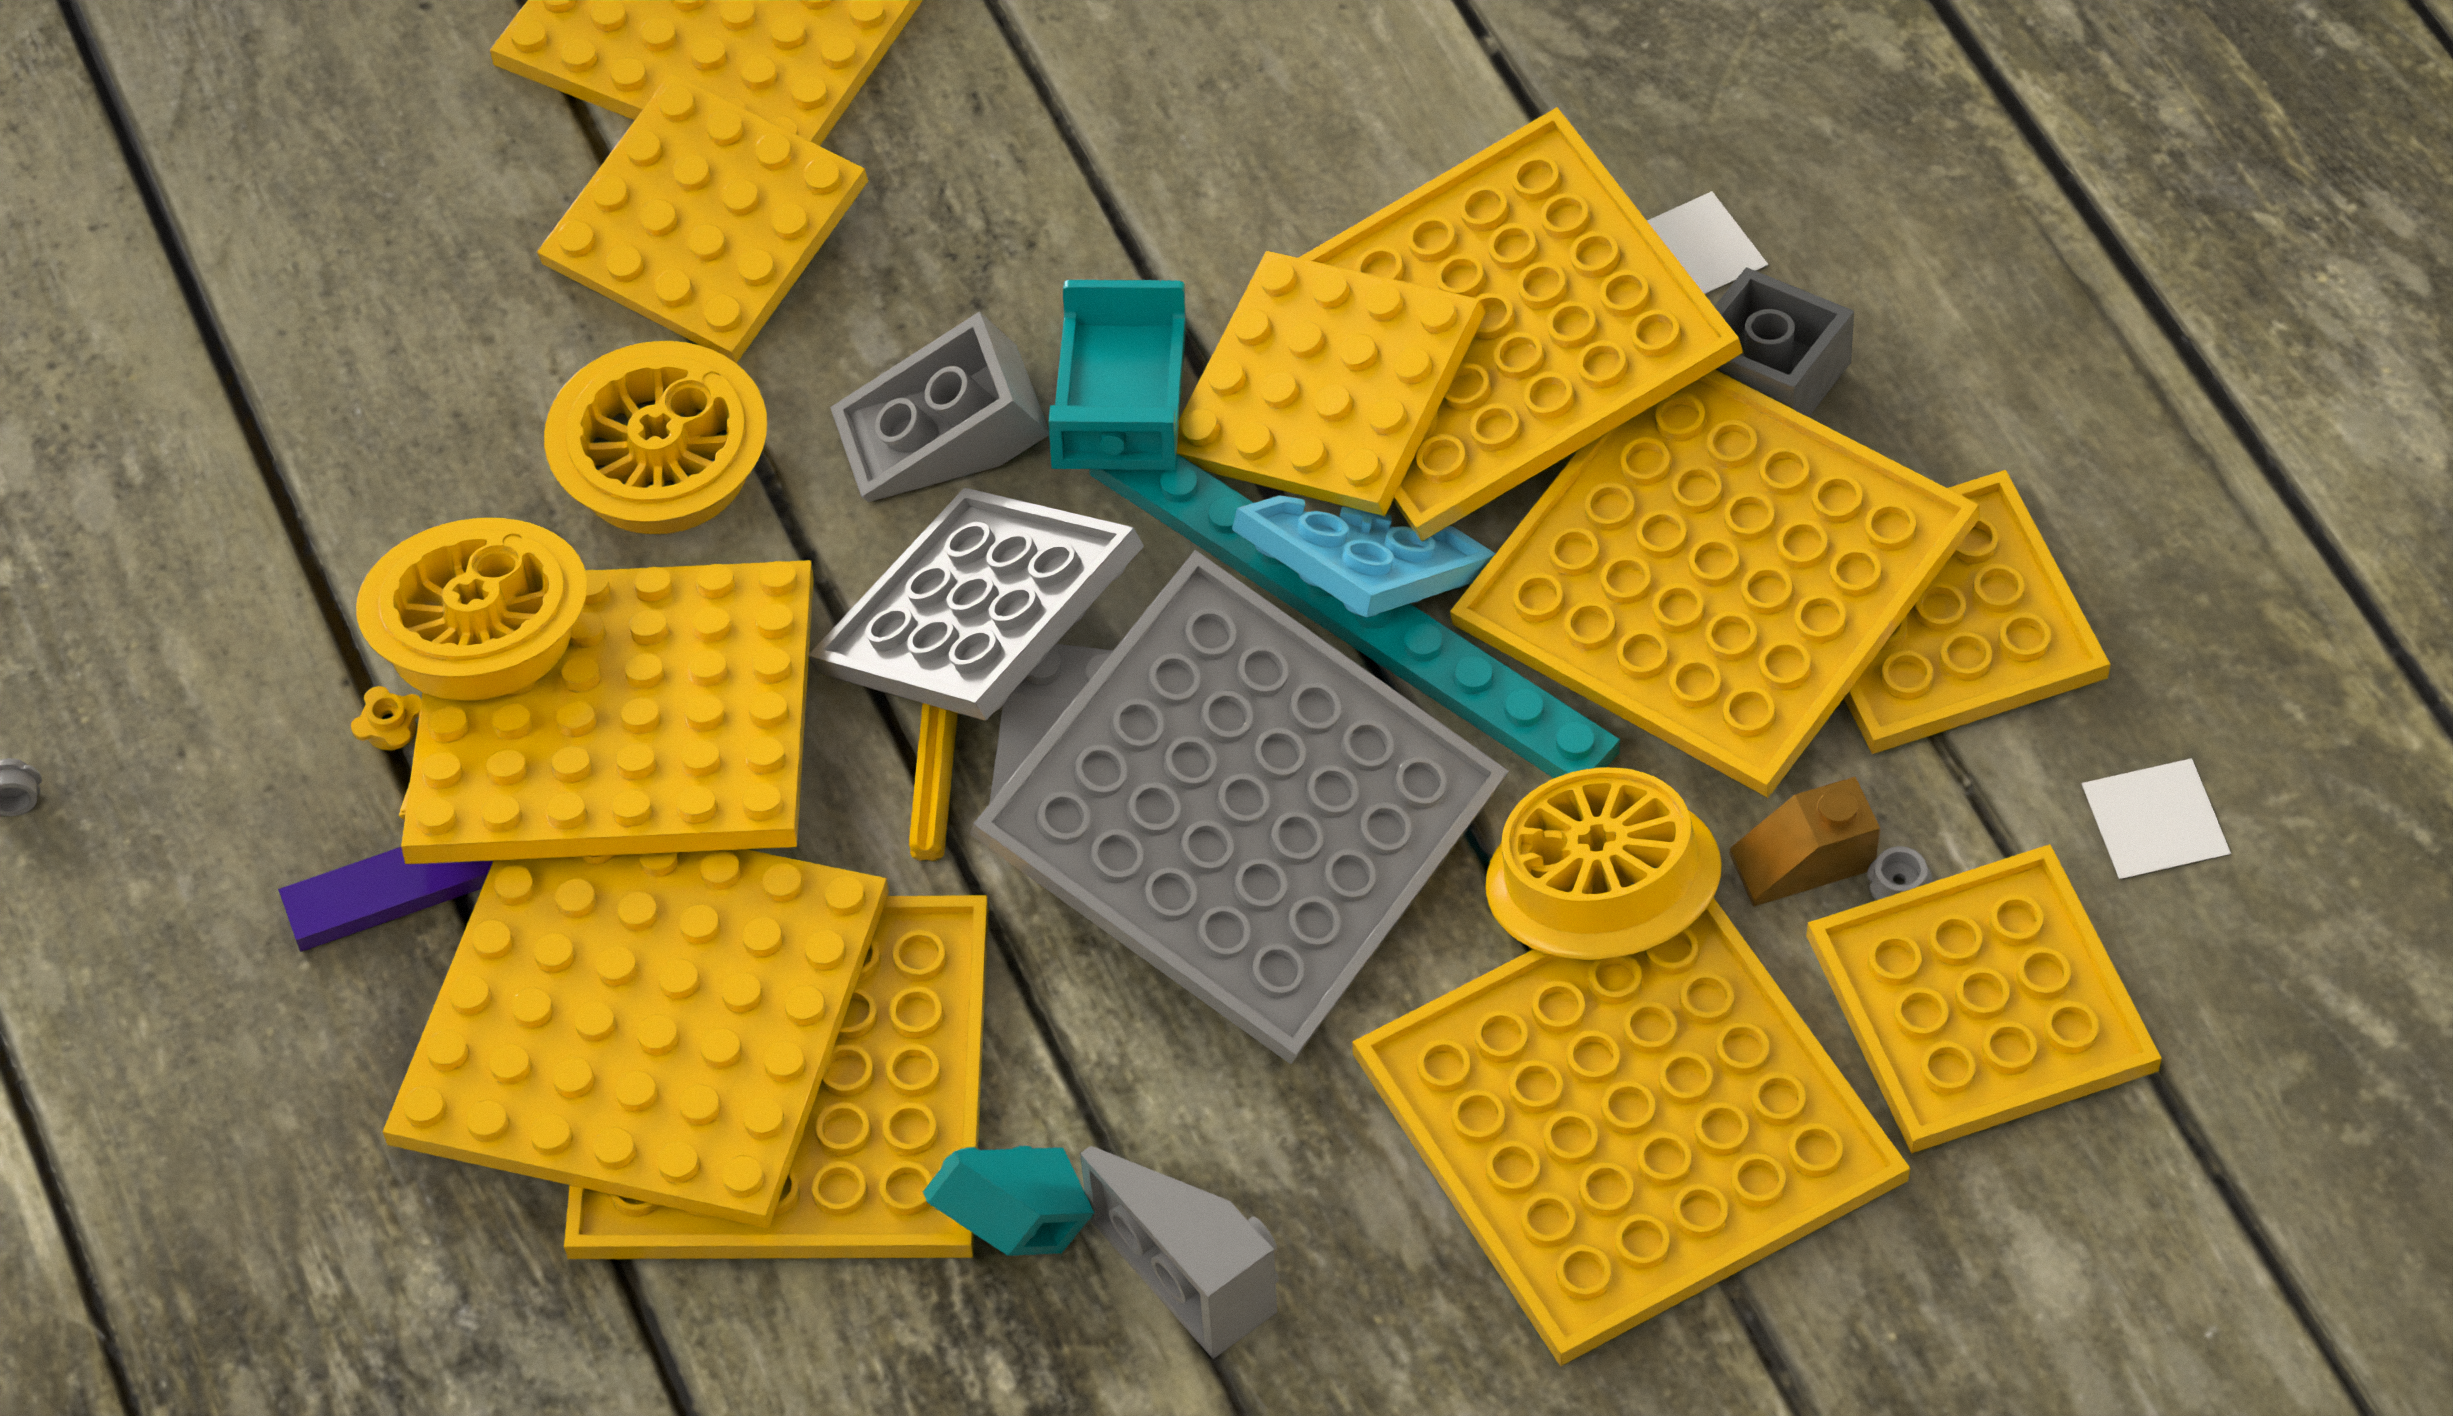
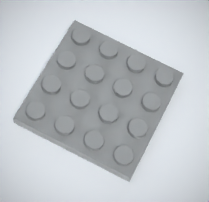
M964 487L810 652L809 658L819 674L986 721L1005 704L1007 697L1033 668L1044 661L1052 647L1073 624L1077 623L1085 615L1089 606L1108 585L1124 572L1127 564L1144 545L1134 527Z

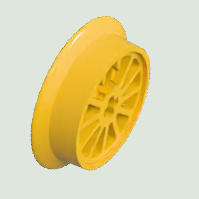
M643 342L616 349L597 358L579 370L564 385L553 401L547 416L544 431V448L550 469L565 491L606 522L635 533H675L707 522L722 512L736 498L762 453L767 434V412L761 393L752 378L738 364L725 355L687 342ZM655 400V405L645 406L641 409H638V407L636 406L644 402ZM619 413H624L629 422L626 426L611 419ZM727 430V435L715 436L717 433ZM596 437H601L611 441L604 443H593ZM598 465H607L599 470H597L595 467ZM668 480H672L675 483L674 485L665 486ZM651 481H653V485H650L649 487H647V485H648Z
M506 518L458 520L415 534L381 557L369 571L360 587L356 604V616L359 628L371 648L381 657L392 663L400 677L412 687L423 693L443 699L461 701L490 699L518 691L534 683L558 663L569 645L572 627L584 607L587 595V575L576 551L564 539L543 527Z
M1624 768L1584 769L1559 776L1540 785L1515 806L1505 823L1502 841L1496 848L1488 866L1485 884L1486 897L1492 914L1500 926L1516 940L1530 948L1569 959L1598 960L1617 958L1653 948L1689 927L1708 907L1716 893L1721 877V854L1715 838L1705 823L1689 811L1680 795L1662 780L1640 771Z

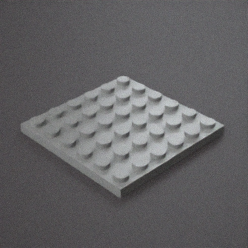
M1194 550L974 822L970 835L1289 1064H1292L1488 803L1509 771L1201 553Z

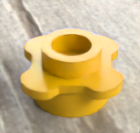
M383 686L369 689L364 695L366 705L361 715L351 722V730L354 737L361 741L369 740L374 747L381 750L390 751L406 746L416 733L415 718L419 717L421 698L416 694L400 696L389 693L388 689ZM387 714H392V715H393L391 718L382 719V717H383L384 715H387Z

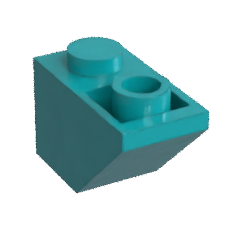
M1024 1145L1012 1149L979 1150L975 1147L963 1148L954 1151L943 1161L942 1168L923 1191L927 1203L1007 1256L1062 1253L1094 1214L1092 1206L1063 1147L1032 1148L1031 1146Z

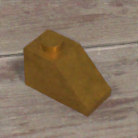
M1856 776L1793 795L1730 847L1729 855L1753 907L1868 872L1870 864L1877 857L1880 827Z

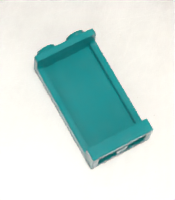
M1179 280L1064 281V321L1055 405H1050L1049 412L1051 469L1176 470L1186 339L1184 282Z

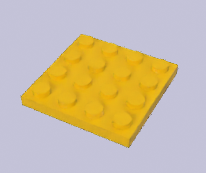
M670 73L539 248L537 254L543 265L700 346L725 355L737 364L869 180L865 168Z
M1266 251L1179 419L1177 454L1206 472L1385 516L1394 499V494L1402 483L1486 313L1480 299Z
M2006 470L1948 488L1979 504L1980 519L1844 697L1872 754L2108 679L2111 664Z
M2051 844L1808 922L1806 937L1911 1154L2159 1072L2162 1058Z

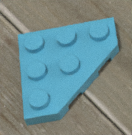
M1281 495L1237 508L1232 527L1234 532L1253 543L1258 552L1276 558L1299 573V577L1304 582L1322 588L1342 601L1347 610L1365 617L1376 616L1381 612L1409 603L1419 602L1424 598L1473 583L1496 554L1453 526H1448L1421 542L1412 528L1391 527V515L1386 514L1382 516L1348 507H1341L1339 517L1320 511L1307 512L1304 511L1305 500Z

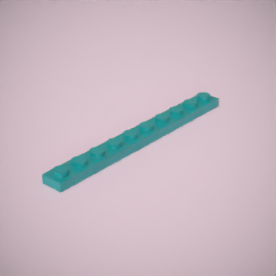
M1177 454L1176 470L1089 469L1090 476L1549 776L1557 778L1579 770L1604 768L1619 754V738L1410 603L1381 612L1376 616L1365 617L1354 614L1345 608L1342 601L1322 588L1304 582L1299 577V573L1276 558L1258 552L1253 543L1232 530L1237 508L1252 504L1253 502L1181 455Z

